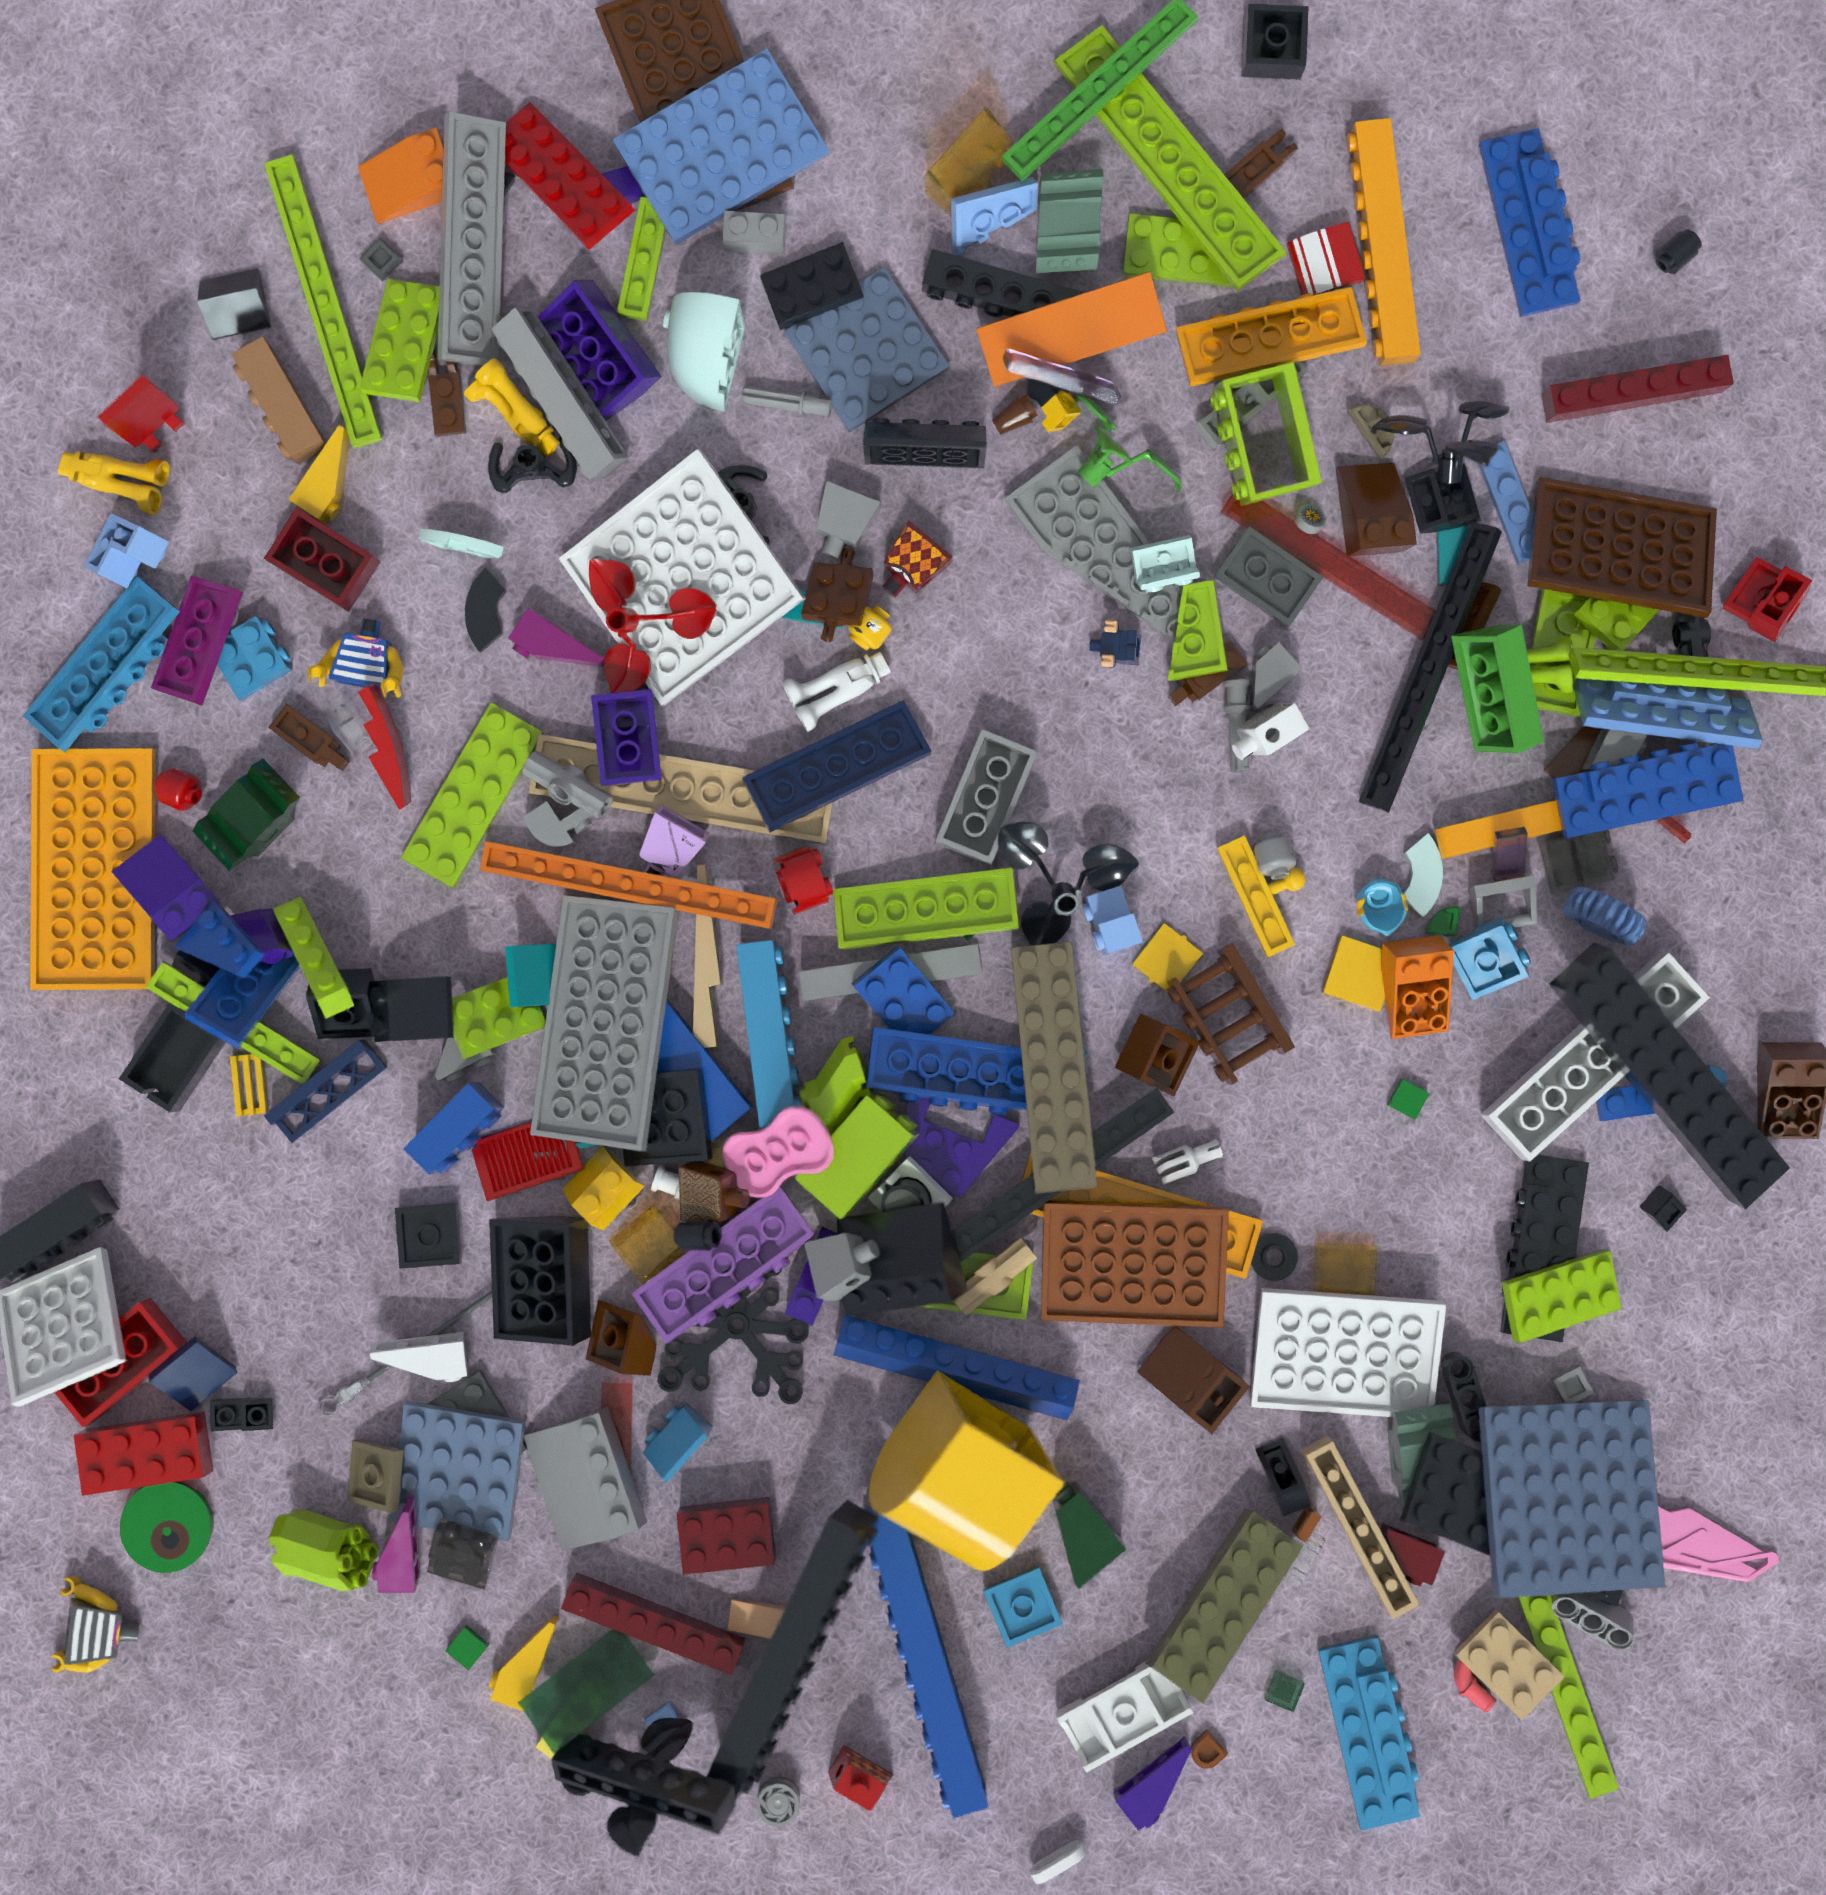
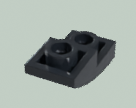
M272 1398L210 1400L211 1432L273 1429Z

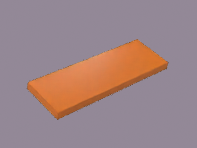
M1149 271L977 327L976 331L993 385L996 387L1167 332V327L1153 278Z

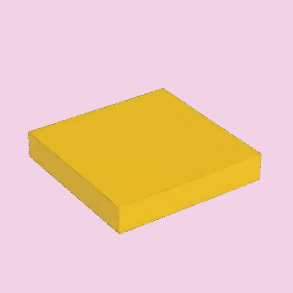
M1340 936L1322 993L1381 1012L1385 1000L1381 971L1382 949Z

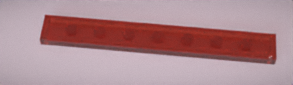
M1232 493L1221 511L1222 514L1246 529L1250 526L1332 584L1417 638L1424 640L1435 613L1434 609L1352 557H1347L1346 553L1316 534L1303 532L1297 527L1294 520L1264 501L1241 506L1240 501H1236Z

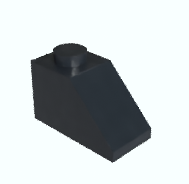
M1282 1438L1255 1449L1283 1517L1311 1506L1306 1485L1284 1439Z

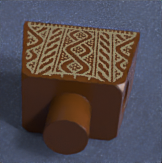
M703 1161L688 1162L679 1167L680 1221H724L737 1213V1207L746 1208L748 1206L750 1193L746 1189L737 1188V1175L734 1171Z

